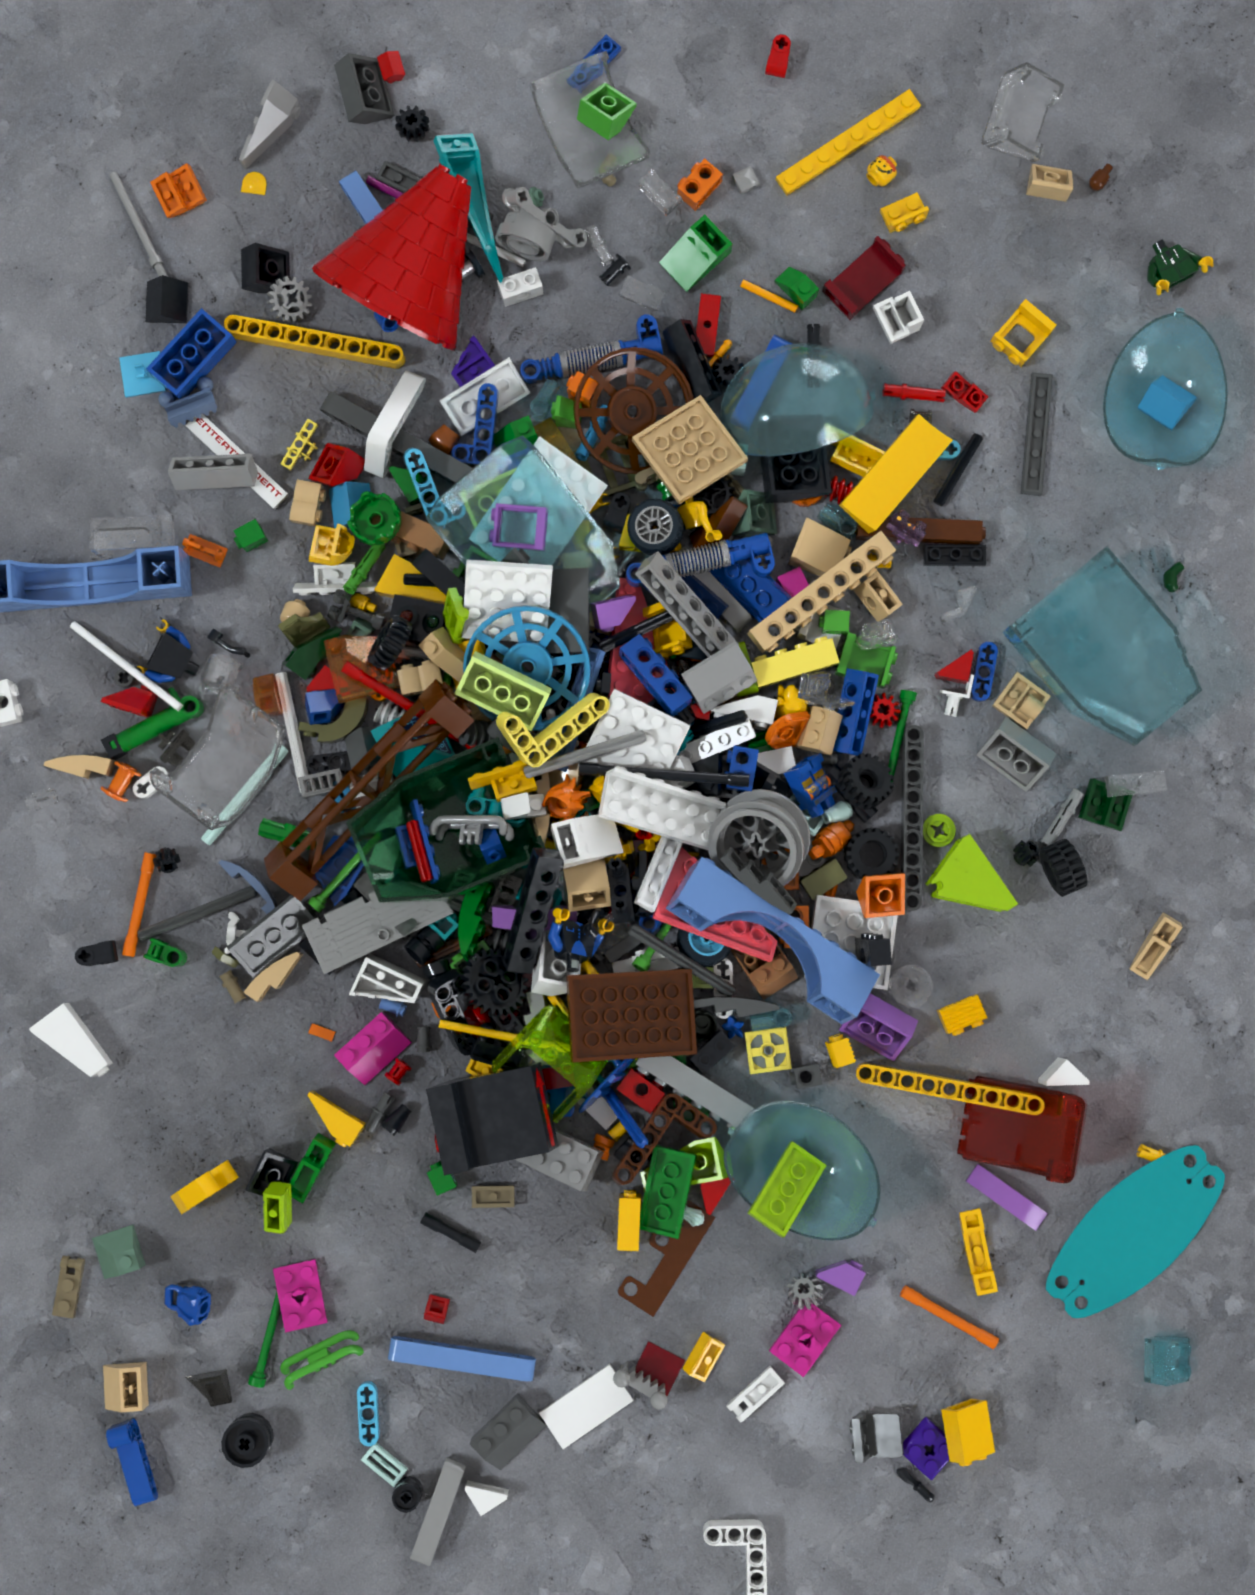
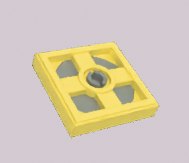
M786 1027L744 1032L750 1074L792 1069Z

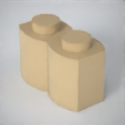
M297 479L289 518L292 523L316 527L317 522H321L322 510H320V505L326 499V490H324L322 484Z
M431 660L421 662L422 665L414 667L413 664L401 666V670H397L402 696L409 697L422 694L435 679L443 683L440 667Z

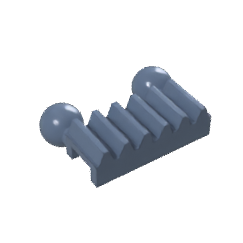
M203 376L197 381L199 392L175 401V397L171 392L165 391L159 395V404L165 408L171 426L178 428V423L185 425L186 420L193 422L195 416L199 419L201 414L208 416L210 410L216 413L217 405L211 391L213 389V382L209 377Z

